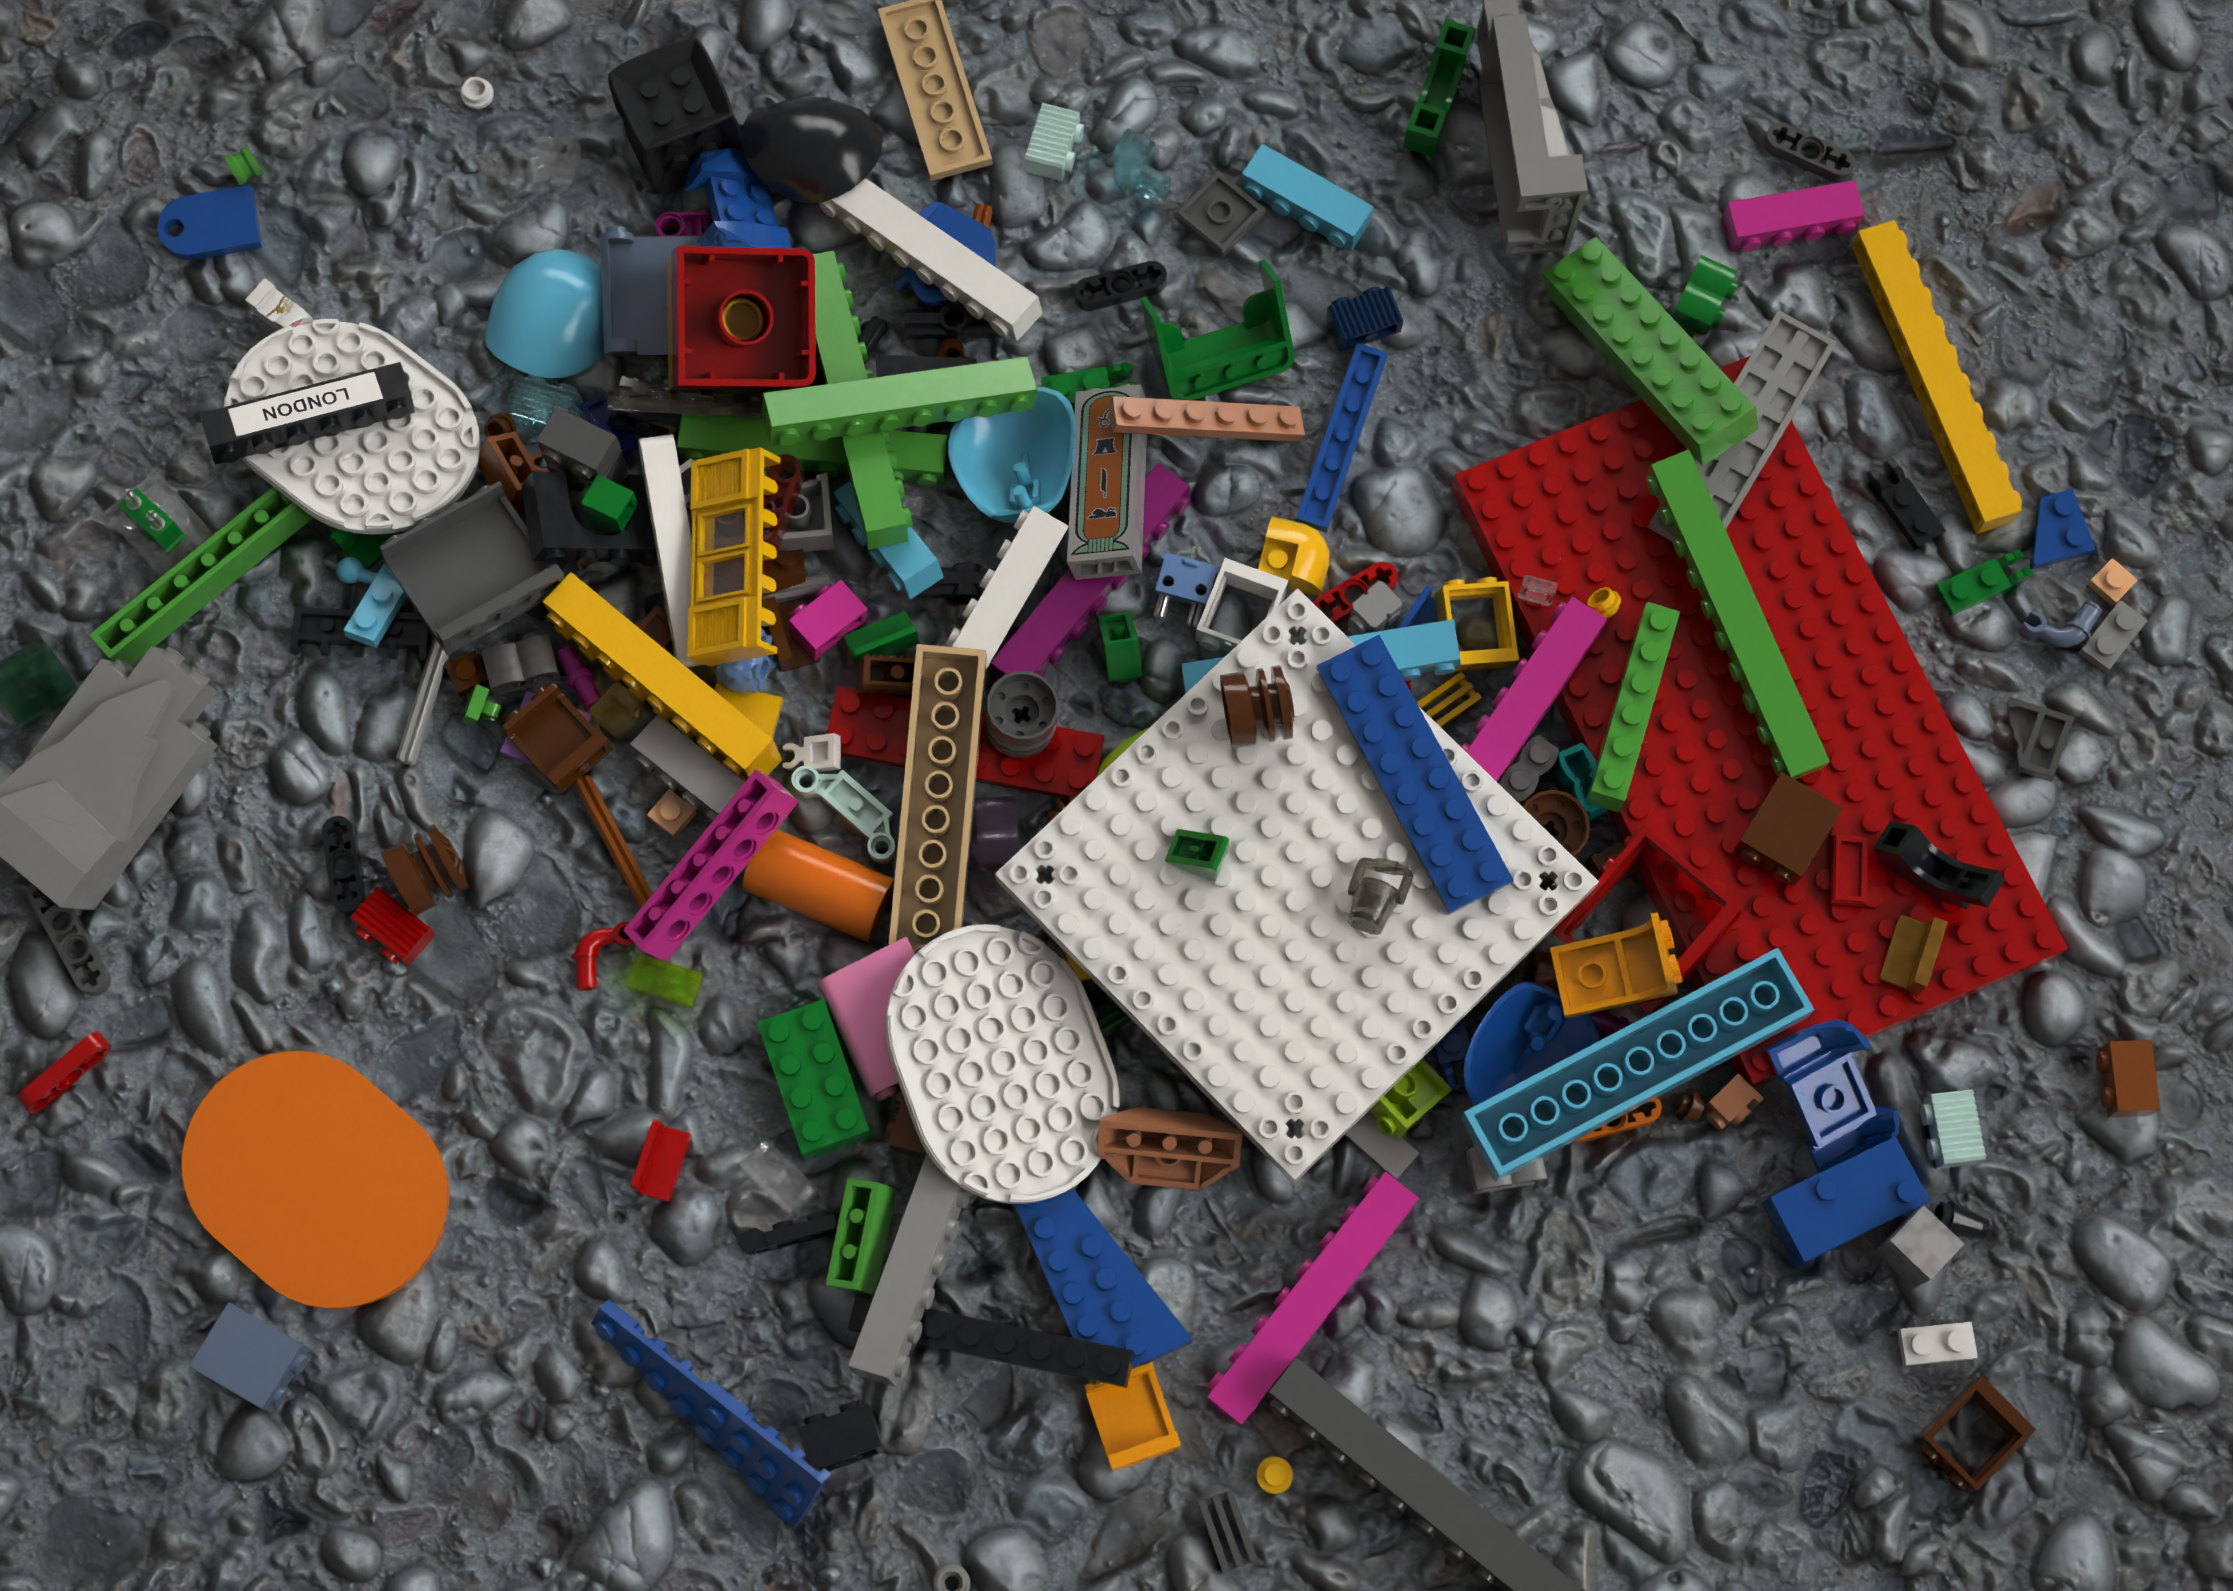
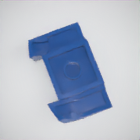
M725 148L704 152L694 160L688 170L685 191H693L705 186L713 218L712 224L697 240L701 247L792 248L787 228L778 227L769 186L752 170L744 156L743 150Z
M1835 1019L1803 1028L1765 1049L1777 1079L1786 1084L1808 1135L1809 1141L1805 1142L1818 1173L1899 1134V1109L1883 1106L1874 1107L1851 1052L1864 1050L1872 1045L1851 1023Z

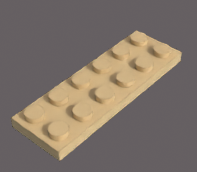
M910 0L879 8L878 16L930 181L993 165L992 156L942 0Z

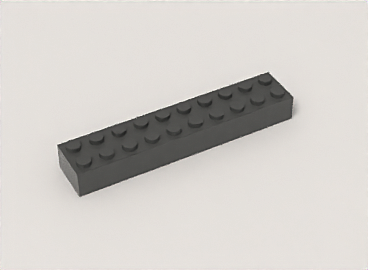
M1297 1357L1269 1391L1265 1398L1270 1402L1267 1408L1282 1421H1285L1287 1418L1292 1420L1299 1426L1296 1432L1313 1445L1318 1441L1327 1449L1325 1456L1340 1468L1346 1464L1357 1473L1354 1479L1371 1492L1372 1489H1377L1385 1496L1382 1502L1398 1515L1405 1512L1415 1520L1412 1523V1527L1427 1539L1433 1536L1444 1544L1441 1550L1457 1563L1460 1560L1468 1563L1473 1568L1470 1574L1483 1585L1488 1587L1489 1584H1493L1501 1591H1585Z

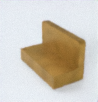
M1900 915L1890 940L1879 980L1919 995L1928 986L1948 922L1934 917L1926 924Z

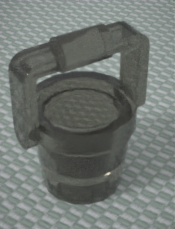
M1361 858L1357 862L1348 887V895L1353 896L1348 923L1363 933L1371 935L1381 934L1393 909L1398 904L1403 905L1414 876L1410 867L1405 864H1399L1398 861ZM1370 869L1385 874L1403 875L1399 889L1397 890L1391 884L1380 879L1363 877L1365 870Z

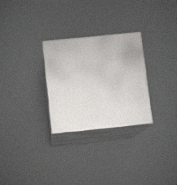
M1923 1205L1907 1215L1878 1245L1874 1252L1915 1289L1930 1281L1959 1251L1964 1243Z

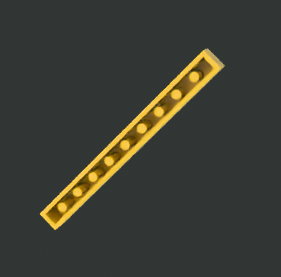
M1895 220L1858 231L1851 247L1976 534L2013 523L2022 512L2021 496L2018 491L2012 488L2009 481L2008 467L2003 460H2000L1996 451L1995 437L1992 432L1987 431L1983 422L1982 408L1972 397L1969 378L1965 373L1961 372L1957 362V351L1954 345L1949 344L1945 335L1944 321L1941 316L1936 315L1932 306L1931 292L1928 287H1924L1921 281L1920 268L1916 259L1910 256L1905 233L1899 230Z

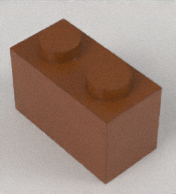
M2152 1040L2109 1041L2100 1047L2096 1055V1067L2098 1072L2102 1073L2103 1087L2100 1091V1100L2102 1106L2107 1110V1118L2150 1116L2161 1110Z

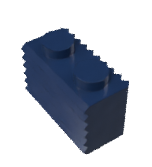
M1388 286L1383 289L1371 287L1365 290L1359 297L1356 296L1353 299L1349 297L1338 298L1327 308L1326 320L1339 352L1354 348L1357 343L1363 345L1400 333L1402 330L1403 318Z

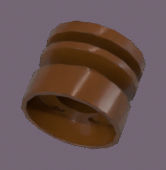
M1280 665L1271 666V683H1267L1263 668L1257 669L1256 685L1249 686L1243 671L1220 675L1224 714L1233 749L1256 745L1257 728L1262 727L1269 742H1275L1274 725H1279L1283 740L1293 738V721L1295 717L1290 686L1283 675Z
M1548 790L1538 792L1522 805L1542 827L1549 829L1548 832L1573 857L1582 850L1588 840L1590 823L1587 811L1578 799L1567 792Z
M435 824L426 828L432 841L429 845L426 844L419 832L414 834L418 851L411 853L403 842H399L381 852L383 861L393 881L415 916L436 906L433 889L439 887L447 898L454 896L448 881L453 879L460 892L469 888L466 881L465 868L450 840L438 830Z

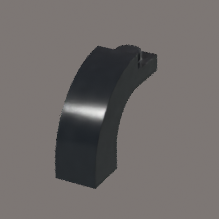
M1890 821L1872 848L1903 879L1925 893L1963 909H1967L1970 904L1988 908L2005 880L1997 870L1966 864L1943 853L1914 825Z

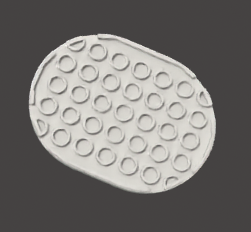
M316 319L309 324L293 328L290 325L270 334L253 346L237 364L230 377L231 382L224 399V407L401 362L412 394L415 413L408 414L400 419H388L377 422L366 428L358 427L342 431L335 436H323L308 440L301 445H289L274 449L266 454H254L242 458L256 474L315 519L331 527L359 534H389L414 528L419 521L425 518H432L445 511L450 504L456 502L463 495L475 475L479 462L480 435L471 404L463 392L450 379L390 334L361 322L358 325L339 322L338 319Z
M981 924L958 928L942 934L921 948L903 968L893 986L886 1010L885 1034L893 1069L914 1127L927 1154L935 1165L958 1186L974 1195L995 1202L1007 1204L1035 1203L1051 1199L1073 1188L1084 1180L1101 1160V1157L1097 1154L1100 1117L1117 1113L1120 1104L1119 1087L1113 1062L1087 993L1077 974L1070 968L1064 958L1061 959L1042 940L1024 931L1019 932L1000 927V925Z

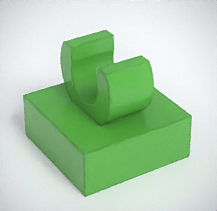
M476 684L471 691L460 721L461 723L473 727L479 717L494 723L498 717L501 705L485 701L489 692L488 688Z

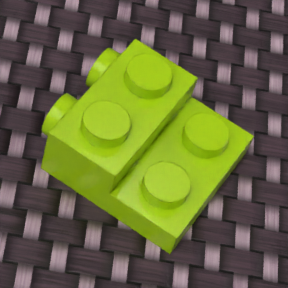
M1422 1058L1369 1111L1377 1118L1376 1125L1384 1135H1393L1398 1140L1417 1124L1426 1113L1442 1101L1452 1089Z

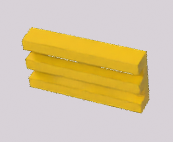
M1462 671L1417 702L1418 706L1423 710L1457 685L1461 687L1426 712L1432 718L1465 694L1469 697L1465 702L1436 721L1441 728L1472 708L1482 699L1480 694L1473 690V685L1465 680V675Z

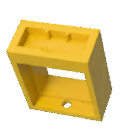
M1496 577L1478 579L1477 583L1465 584L1464 580L1456 579L1444 582V585L1435 593L1438 622L1452 619L1450 601L1493 599L1499 649L1459 651L1461 667H1456L1454 672L1510 668L1519 661L1509 581L1497 582Z

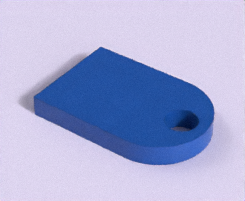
M251 184L180 197L169 203L158 219L157 231L161 242L172 255L183 260H199L263 248L255 194ZM175 225L184 226L180 235L176 237L168 236V231L171 227Z

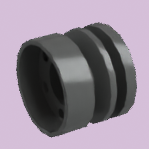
M1015 671L1001 677L993 684L987 697L984 730L989 742L1000 753L1012 758H1028L1041 753L1049 746L1056 730L1059 715V698L1055 688L1045 677L1029 671ZM1022 717L1027 719L1026 722L1021 721L1019 724L1015 723V719L1018 721Z

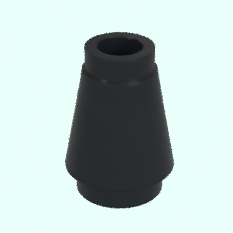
M1948 1201L1947 1203L1939 1202L1933 1214L1957 1237L1985 1239L1989 1232V1219L1953 1201Z

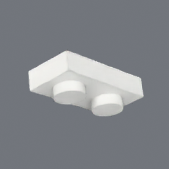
M1972 1322L1897 1330L1903 1366L1974 1360L1978 1358Z

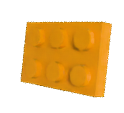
M1658 912L1650 913L1651 920L1636 928L1551 947L1550 951L1565 1017H1575L1678 994L1676 983L1683 981L1676 955H1669L1668 949L1675 948L1667 919L1661 921Z

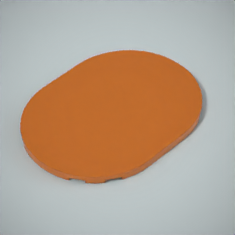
M285 1051L258 1057L241 1065L222 1078L204 1097L191 1119L184 1139L182 1178L188 1201L198 1220L218 1242L267 1285L285 1297L303 1305L341 1310L358 1308L389 1297L407 1285L422 1271L436 1251L444 1234L448 1207L450 1206V1186L442 1155L435 1142L417 1121L353 1067L333 1057L315 1052Z

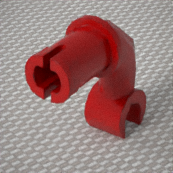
M619 922L614 928L592 930L584 935L576 945L571 959L575 960L578 991H589L598 988L596 958H599L598 950L611 943H616L623 948L631 947L635 944L631 939L626 940L620 936L629 922Z

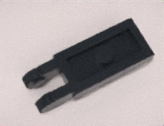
M1889 458L1884 461L1883 465L1895 485L1888 488L1886 479L1876 468L1868 470L1866 475L1873 489L1878 494L1880 503L1913 549L1917 551L1942 536L1946 530L1909 478H1905L1904 471L1898 465V462L1893 458Z
M819 1211L808 1215V1221L794 1224L793 1220H786L773 1224V1230L763 1232L758 1228L749 1229L748 1232L745 1230L744 1233L742 1232L739 1235V1239H737L739 1243L737 1244L740 1245L739 1248H742L743 1252L750 1256L756 1253L762 1254L834 1235L837 1231L838 1218L835 1214L828 1215V1211Z

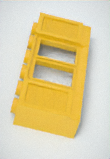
M761 447L750 450H738L691 462L690 510H692V541L690 549L692 553L687 657L708 666L777 654L776 646L761 640V626L774 625L776 622L775 614L762 607V593H770L776 590L775 580L762 574L763 560H771L777 557L776 548L763 541V527L776 526L777 516L775 513L763 508L764 495L775 494L778 491L776 481L764 475V467L780 464L781 457Z

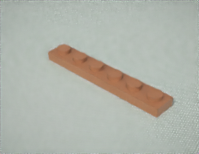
M1112 396L1108 403L1112 430L1116 433L1300 442L1305 436L1300 406Z

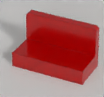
M653 1119L630 1185L635 1193L670 1203L692 1139L691 1133L664 1126L661 1121Z

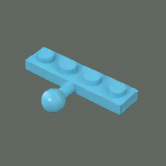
M354 557L343 558L336 567L338 578L347 584L361 581L370 585L343 631L347 638L377 648L406 600L407 595L385 563L379 572L376 573L363 568L362 563Z

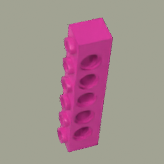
M756 769L623 931L641 951L667 962L797 805L798 801L778 781Z

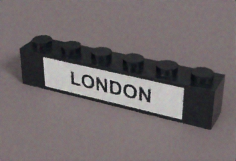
M401 362L202 412L199 415L214 465L232 463L240 458L254 454H266L274 449L289 445H301L308 440L323 436H335L342 431L358 427L366 428L374 423L388 419H400L408 414L415 413L412 394Z

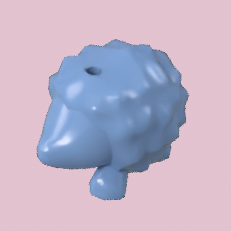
M761 628V640L771 644L772 636L766 634L765 630ZM774 654L715 665L713 673L716 675V681L731 692L738 694L746 692L756 693L757 690L762 691L764 689L770 669L777 666L778 656Z

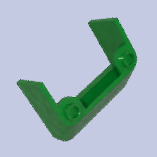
M1265 259L1258 261L1264 291L1255 293L1245 300L1242 307L1244 322L1183 341L1182 333L1174 323H1161L1160 317L1147 297L1139 298L1150 346L1166 389L1174 400L1193 401L1285 372L1292 366L1295 354L1281 282Z

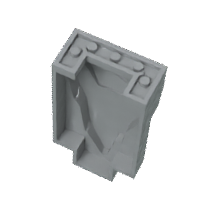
M1483 0L1476 32L1482 66L1478 86L1504 257L1569 251L1588 192L1582 154L1573 155L1566 146L1558 115L1549 94L1539 53L1530 40L1526 14H1519L1517 0Z
M151 646L134 669L120 659L114 662L101 658L22 765L0 783V857L61 908L95 910L218 746L209 738L211 733L204 726L195 722L218 691L208 684L210 678L197 668H188L182 663L185 658L171 647L161 649Z

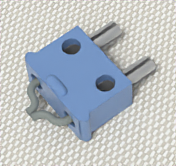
M1192 545L1190 550H1180L1175 555L1167 552L1162 554V568L1155 589V597H1158L1154 617L1158 618L1163 599L1165 600L1160 619L1165 618L1170 601L1191 606L1186 625L1191 627L1194 612L1197 608L1192 628H1196L1220 568L1212 565L1210 559L1201 554V547ZM1196 550V555L1205 562L1182 557L1181 555H1191ZM1171 582L1173 585L1168 587L1164 583ZM1202 590L1205 594L1198 595L1196 592Z

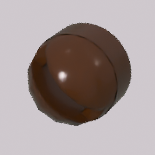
M945 338L939 345L938 357H965L962 342L957 338ZM948 348L954 349V355H948Z

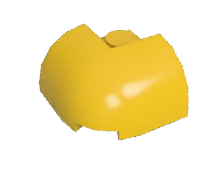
M1271 516L1258 570L1288 580L1290 590L1295 591L1298 588L1302 593L1320 596L1323 592L1329 568L1330 551L1318 530L1304 523Z

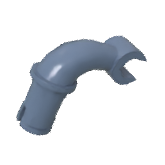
M2087 600L2083 603L2072 622L2066 623L2064 628L2060 629L2047 625V619L2042 613L2037 611L2030 612L2026 621L2034 624L2035 627L2024 622L2019 631L2026 639L2036 640L2040 638L2055 647L2066 648L2078 645L2089 640L2091 636L2090 630L2101 614L2102 608L2098 604Z

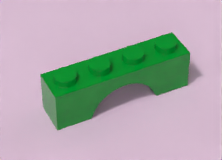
M1445 19L1422 92L1415 103L1406 129L1403 148L1434 157L1472 48L1476 28Z

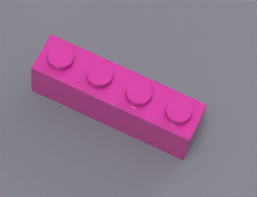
M1853 180L1728 202L1722 219L1731 252L1738 250L1752 252L1761 246L1774 244L1776 247H1781L1796 240L1806 239V241H1815L1825 235L1837 233L1839 236L1851 234L1858 229L1865 214L1856 182Z

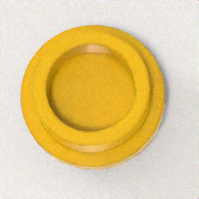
M1604 587L1595 591L1589 597L1587 604L1602 616L1610 618L1618 611L1621 597L1616 591Z
M1269 1457L1260 1463L1256 1478L1259 1486L1265 1492L1279 1494L1286 1491L1291 1485L1293 1471L1290 1464L1283 1458Z

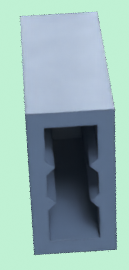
M228 1302L192 1359L189 1367L259 1408L272 1412L274 1407L278 1408L286 1399L289 1393L287 1386L294 1374L296 1376L299 1375L307 1365L309 1360L307 1353L310 1348L242 1308Z

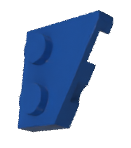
M2073 489L2043 496L2039 499L2036 510L2037 526L2034 528L2033 541H2035L2033 557L2030 559L2031 570L2090 555L2096 550Z

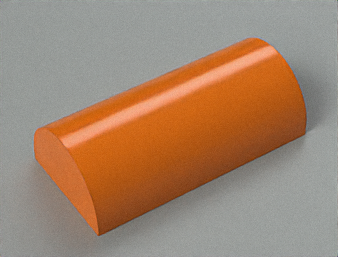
M776 829L747 864L742 886L743 890L870 943L893 894L895 878Z

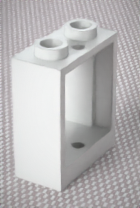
M1224 558L1197 626L1195 641L1200 642V645L1208 650L1219 651L1220 649L1226 652L1232 651L1241 642L1239 639L1209 629L1227 584L1272 600L1267 618L1283 602L1287 592L1288 580Z

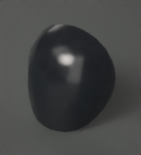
M801 97L753 110L743 124L741 142L744 156L750 167L772 190L787 199L797 202L819 203L837 198L852 190L868 176L881 155L883 137L880 128L862 109L825 97Z

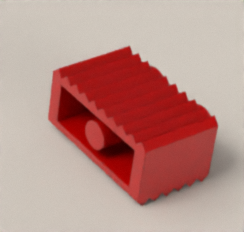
M376 887L370 893L369 897L365 899L364 903L350 917L357 925L354 932L368 944L375 940L382 945L383 948L380 953L395 965L401 960L409 967L436 935L429 926L379 887Z

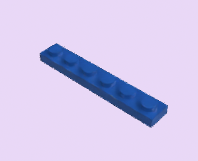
M1359 343L1356 344L1295 522L1304 523L1316 530L1327 533L1381 378L1388 352Z

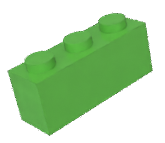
M847 1178L826 1285L847 1292L874 1296L879 1283L897 1194L896 1189L879 1182Z

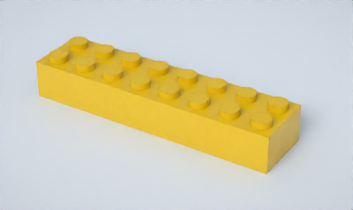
M572 572L545 598L543 603L549 612L546 617L555 625L553 627L554 630L566 641L572 638L579 645L578 650L592 662L597 659L604 666L602 669L615 682H619L622 679L629 687L627 690L634 698L641 703L647 700L654 707L652 711L656 716L659 714L666 721L670 722L671 720L679 728L680 732L693 742L696 741L708 754L717 761L722 762L726 768L744 782L756 769L769 776L780 764L782 758L772 737Z

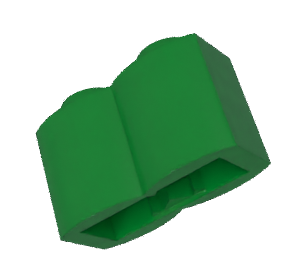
M1701 255L1674 310L1672 318L1706 335L1711 326L1718 328L1726 311L1720 308L1724 299L1731 300L1739 284L1733 281L1737 271Z

